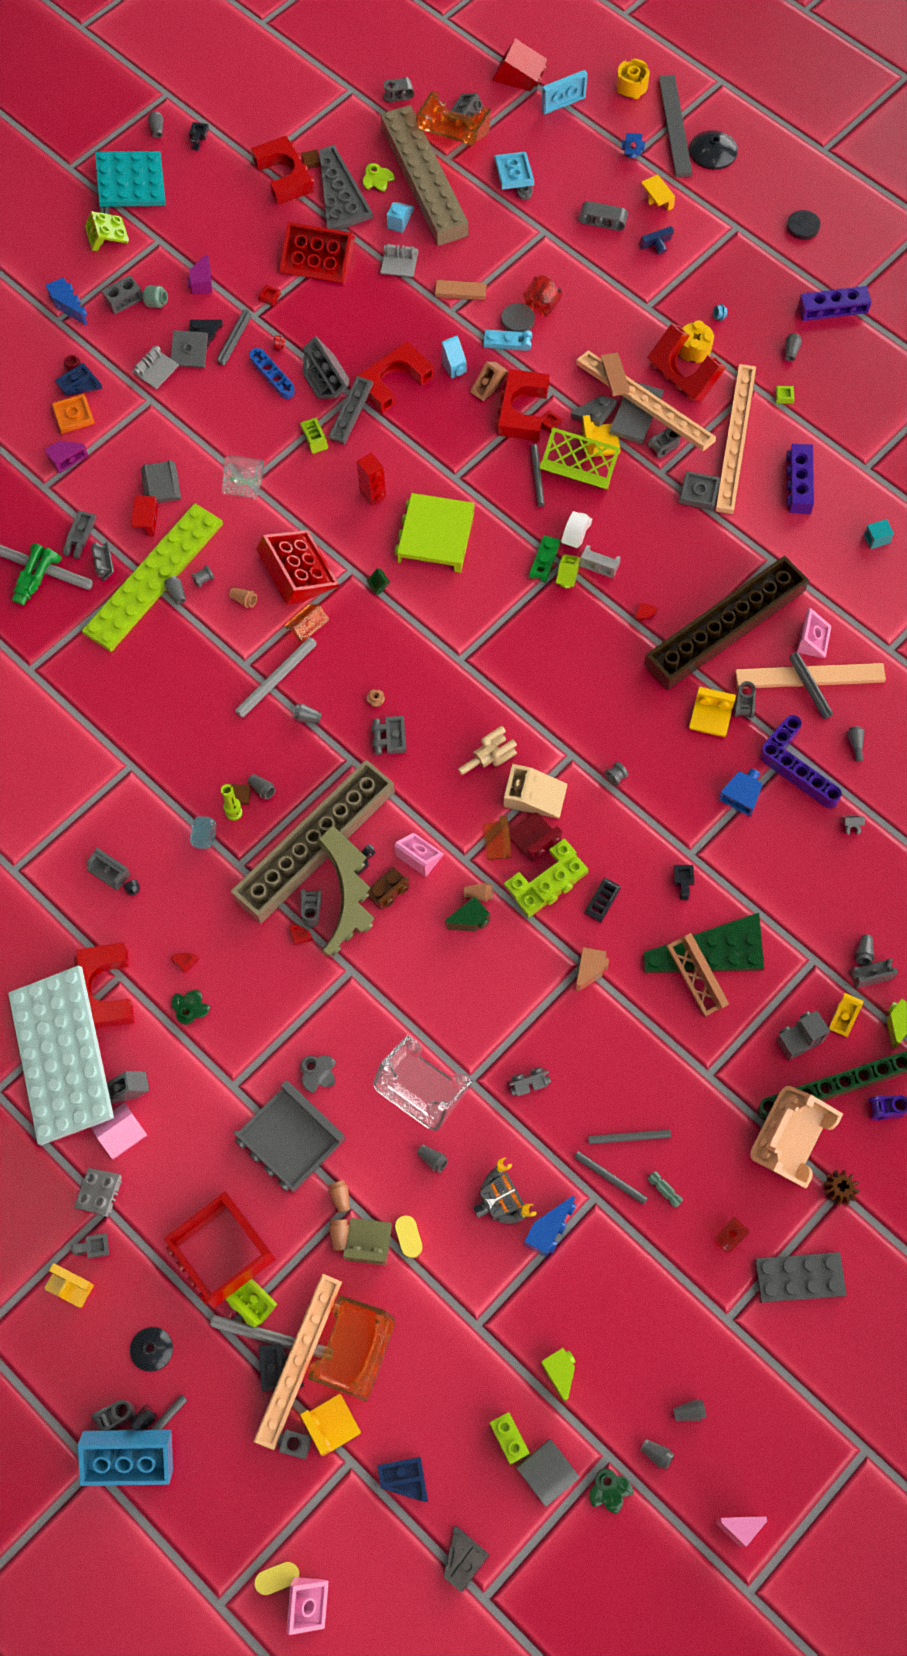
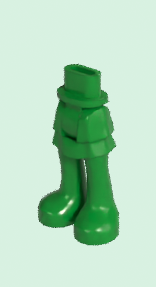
M32 543L29 548V559L24 570L20 571V577H18L13 590L15 594L11 599L23 606L38 589L47 567L51 563L58 564L62 559L56 552L46 547L44 549L36 543ZM39 558H41L35 573L32 575V571L37 561L39 560Z

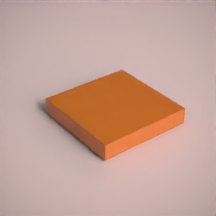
M85 394L51 403L62 434L95 424Z

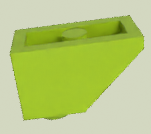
M563 555L556 583L560 584L561 587H574L580 566V557Z
M901 999L898 1004L893 1002L888 1009L890 1015L886 1019L891 1044L895 1049L907 1034V1002L904 999Z
M564 1348L540 1363L563 1402L569 1397L575 1369L573 1363L576 1362L569 1350L566 1352Z

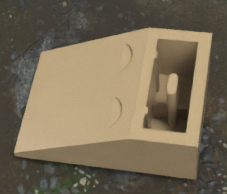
M512 764L504 796V807L560 819L567 783L533 768Z

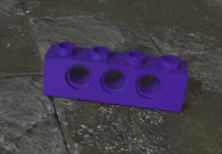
M857 286L801 294L798 307L802 321L868 313L872 301L867 286Z
M792 444L790 451L787 450L786 461H789L786 470V476H789L786 490L789 491L787 506H790V513L811 514L814 506L813 444Z

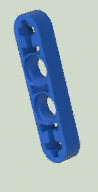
M252 349L249 353L250 361L282 398H292L295 394L293 383L262 349ZM266 365L272 367L270 370L263 369V367ZM276 376L282 378L280 381L272 380Z

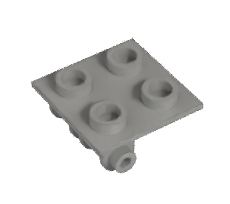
M384 245L385 254L381 274L414 277L419 250L414 246L405 247L403 245L400 248V245H397L396 248V245Z
M157 345L155 347L152 346L148 354L144 355L145 358L142 357L141 361L134 366L135 368L132 373L155 389L179 366L178 363L161 353V349Z
M88 1168L74 1208L108 1217L112 1212L113 1203L111 1202L116 1201L113 1196L118 1195L116 1192H118L120 1184H122L121 1175Z

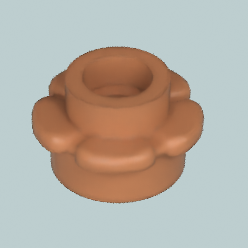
M373 689L367 695V702L373 707L381 706L385 700L384 693L381 690Z

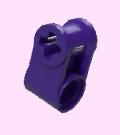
M904 1095L875 1096L868 1099L873 1113L871 1120L901 1118L907 1113V1097ZM895 1103H901L904 1106V1110H898L895 1107Z

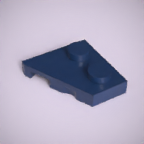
M84 363L55 380L56 385L65 395L95 391L103 388L99 380Z
M421 1457L377 1465L381 1489L422 1502H428Z

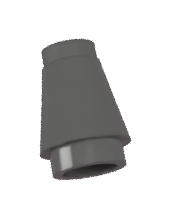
M152 112L148 117V123L154 138H161L163 136L164 118L159 112Z
M789 334L785 339L786 360H795L802 344L800 335Z
M177 576L166 579L164 581V588L176 604L184 603L186 597L181 580Z
M302 703V705L297 704L293 718L298 719L297 721L319 723L322 713Z
M255 774L251 775L248 779V784L251 785L261 798L270 799L274 795L276 788L272 782Z
M870 935L861 936L854 957L860 965H870L874 960L873 937Z
M422 1145L417 1152V1155L433 1172H442L448 1163L445 1154L428 1146Z
M694 1399L673 1408L676 1421H702V1418H707L703 1400Z
M648 1439L645 1440L640 1449L659 1469L662 1467L667 1470L675 1455L670 1452L671 1449Z

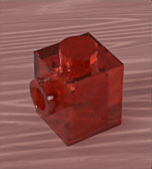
M733 1217L715 1239L718 1241L717 1245L726 1252L728 1250L731 1253L750 1231Z

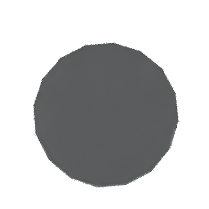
M515 303L503 310L501 321L507 331H529L534 326L535 314L529 306Z

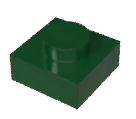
M378 568L366 580L375 594H381L390 583L383 570Z

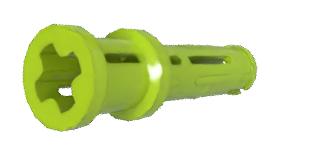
M225 784L221 787L224 799L223 807L227 818L236 821L242 817V808L239 800L235 798L233 787L230 784Z

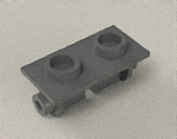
M106 542L103 546L99 545V543H93L91 551L93 558H95V573L102 577V581H105L114 573L109 543Z
M537 1067L530 1070V1074L523 1076V1073L512 1076V1080L507 1081L510 1086L513 1085L510 1088L512 1096L516 1095L518 1097L531 1092L529 1084H532L534 1091L547 1087L551 1080L549 1075L545 1076V1074L549 1073V1071L545 1068Z

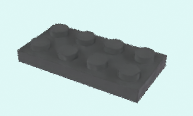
M840 1252L755 1259L761 1303L847 1296Z

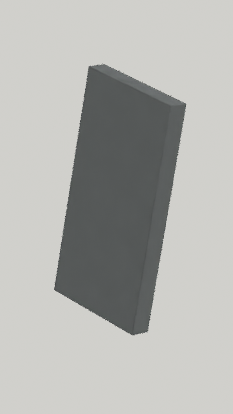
M636 382L658 398H662L664 390ZM624 397L609 434L642 444L653 416Z

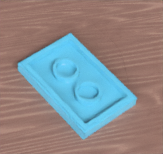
M586 70L542 86L541 111L544 115L586 98L588 74Z
M526 152L494 156L502 189L534 186V178Z

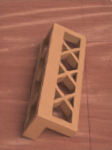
M692 933L666 946L703 1016H707L729 1005ZM681 942L685 948L684 957L677 955L673 948ZM686 961L693 963L695 966L693 974L685 971L684 965ZM695 978L703 981V992L695 990L693 986ZM705 996L712 998L715 1004L709 1010H706L703 1005Z

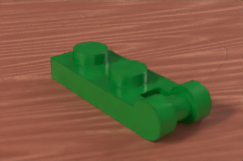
M543 536L530 570L529 578H538L542 582H547L561 543L560 539Z

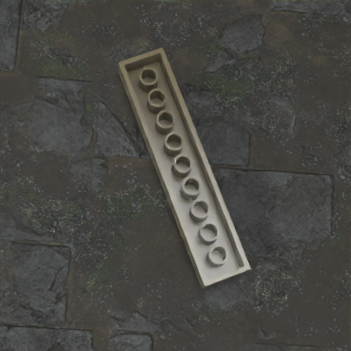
M411 105L380 114L381 129L437 245L468 237V221Z
M365 760L231 890L233 900L262 924L329 858L317 843L331 826H334L348 839L395 793L394 783L370 762Z

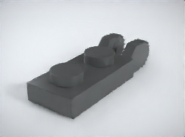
M78 511L66 539L67 542L63 550L64 555L69 556L72 546L76 545L74 558H80L83 547H85L97 519L95 514Z

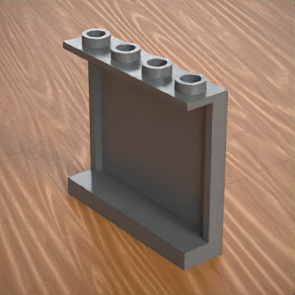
M286 1080L281 1085L282 1089L239 1132L235 1130L233 1133L236 1136L234 1141L242 1149L246 1147L250 1150L249 1156L256 1163L261 1161L265 1165L263 1169L269 1176L273 1177L275 1175L280 1180L278 1184L286 1192L289 1189L294 1193L346 1139L340 1130Z

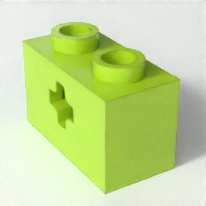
M509 1412L490 1422L489 1425L509 1465L530 1454Z

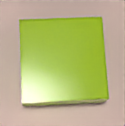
M776 386V404H793L794 386Z

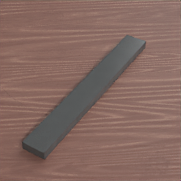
M675 75L659 76V86L675 177L692 176V168Z

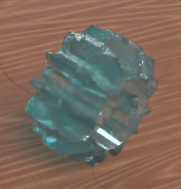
M199 816L195 819L190 834V842L193 846L200 849H208L212 846L217 831V824L214 819L207 816Z

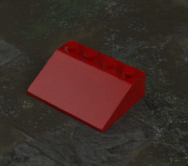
M287 222L279 273L344 284L353 254L354 234L352 232Z
M308 530L262 536L256 551L287 605L302 603L339 586L337 579Z

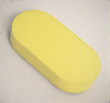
M401 1216L396 1221L395 1228L402 1252L408 1258H416L422 1252V1242L416 1222L410 1216Z
M285 1562L262 1571L255 1579V1588L262 1595H270L290 1587L293 1578L299 1577V1569L294 1563Z

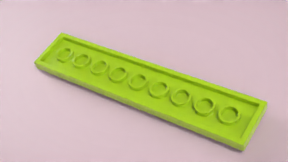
M194 503L83 628L82 633L112 652L166 590L164 588V581L172 576L178 577L223 525V520Z

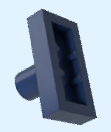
M670 226L642 236L639 242L640 249L643 250L655 246L658 255L665 253L667 248L664 242L671 240L674 234L673 227Z

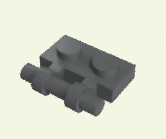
M404 716L385 717L386 724H380V719H373L371 733L374 737L372 748L375 755H381L383 747H387L388 754L406 753ZM382 732H386L387 739H381Z

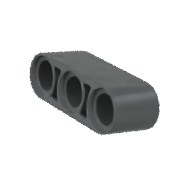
M590 201L582 204L579 214V221L583 224L621 231L625 228L628 218V211L624 208Z

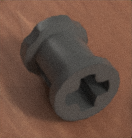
M207 565L201 571L191 574L198 588H201L202 584L208 580L215 579Z

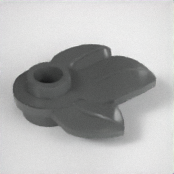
M327 1055L318 1058L315 1056L305 1057L300 1065L301 1071L304 1073L302 1078L304 1087L309 1092L314 1093L318 1085L323 1087L334 1086L335 1078L331 1069L337 1062ZM309 1064L315 1065L314 1068L311 1070L308 1069L307 1066Z

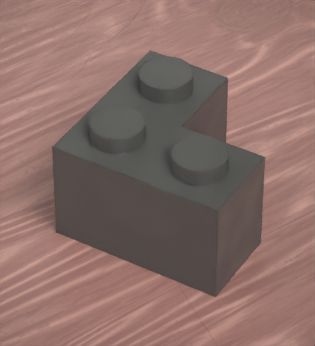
M818 1011L804 1013L799 1017L800 1020L796 1022V1026L791 1029L788 1026L779 1031L780 1035L776 1041L789 1061L823 1043L830 1033L829 1028Z

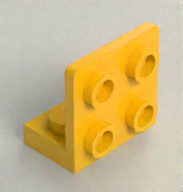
M590 415L583 416V437L620 448L618 436L609 434L612 424H602L600 427L595 426L594 422L590 420ZM591 443L586 446L589 455L599 451L596 444ZM608 448L602 453L604 456L614 455L615 450Z
M699 687L689 729L726 737L736 695Z
M338 1394L312 1411L307 1410L300 1414L322 1456L327 1455L361 1434L341 1394Z

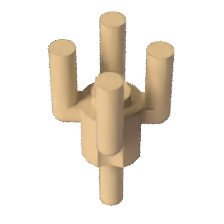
M500 726L481 739L483 746L473 752L474 759L458 768L459 773L463 775L478 764L483 768L490 763H493L496 767L517 754L514 749L517 746L516 742L512 739L498 748V745L506 741L503 735L506 731L503 726Z

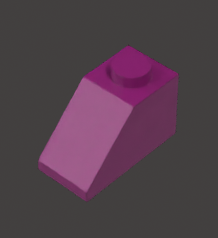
M205 255L189 270L190 277H187L188 288L192 289L193 294L213 293L209 256Z
M58 441L45 449L49 462L59 474L89 456L83 443Z

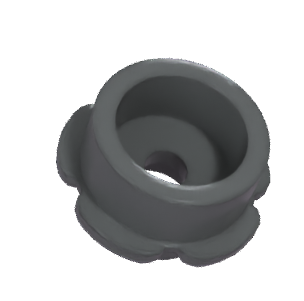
M531 186L518 187L517 193L521 200L531 198L533 192Z

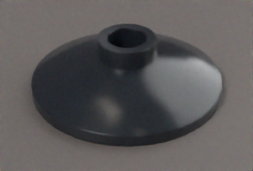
M157 1327L141 1330L133 1338L130 1346V1355L133 1363L141 1370L148 1372L162 1369L168 1364L173 1354V1342L167 1332ZM152 1344L154 1350L147 1352V1346Z

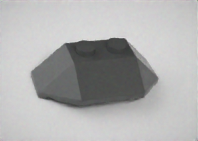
M315 336L303 347V375L319 399L337 398L348 387L350 379L335 355Z

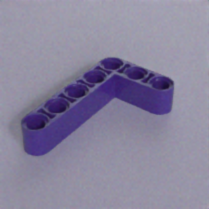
M790 715L764 743L760 759L764 764L824 807L835 808L842 796L841 789L786 750L798 735L802 725V721L798 716ZM781 762H786V763H788L789 765H788V766L783 765ZM797 773H802L804 776H798ZM812 784H817L820 788H816ZM828 795L834 796L835 799L829 798Z

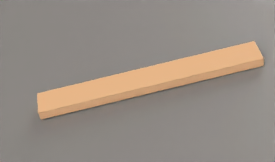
M883 663L807 666L817 685L884 683L886 680ZM794 667L736 669L735 671L737 689L744 681L752 682L756 688L805 686Z
M321 1274L253 1442L272 1450L275 1449L342 1284L341 1281Z

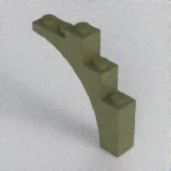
M331 826L317 841L335 868L341 893L340 914L336 928L330 940L321 951L325 957L334 956L341 949L339 945L344 940L347 942L354 935L353 930L357 934L366 933L373 926L371 922L375 919L358 903V901L362 903L369 896L367 892L370 887L354 871L358 873L365 866L363 861L367 857L334 826Z

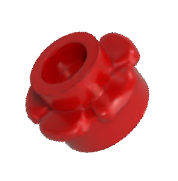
M282 334L280 336L275 335L273 349L280 351L285 346V338H282Z

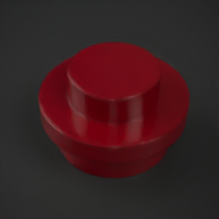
M69 355L64 360V367L67 371H71L81 364L80 359L75 355Z

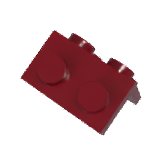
M533 813L509 832V838L531 862L541 858L547 850L559 843L562 836V831L558 826L552 829L538 813Z

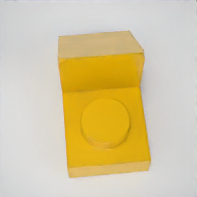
M844 993L841 1002L838 1003L829 1030L848 1037L863 1005V1000Z

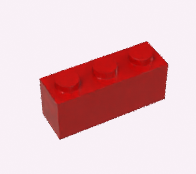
M371 452L357 461L360 493L372 506L384 500L386 489L384 466Z

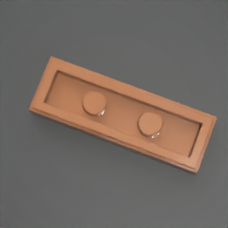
M437 280L435 297L485 300L487 283Z
M618 352L601 355V361L612 396L630 393Z

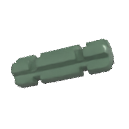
M656 1171L648 1177V1181L652 1185H656L655 1188L666 1199L670 1200V1204L676 1208L682 1203L683 1199L680 1195L675 1194V1190L664 1179L662 1180Z

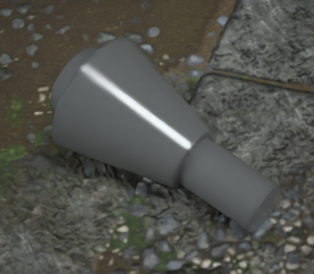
M860 726L851 727L846 732L855 752L856 762L863 761L862 749L865 730L861 729Z

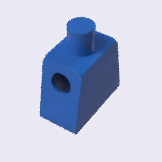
M752 768L747 775L743 772H738L721 791L719 801L751 817L763 785L757 780L760 773Z

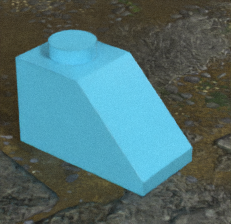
M393 202L387 213L388 229L403 233L414 211V206Z
M458 336L442 341V364L451 378L461 376L467 372V361Z

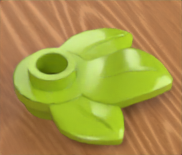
M370 163L365 170L366 175L363 178V185L366 190L374 186L378 190L385 192L387 181H394L395 177L389 169L381 168L376 163Z

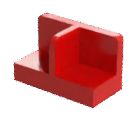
M135 496L131 527L145 528L148 536H155L159 509L156 496Z

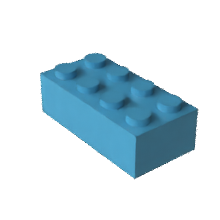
M171 1430L83 1431L78 1443L80 1486L169 1485L173 1473Z

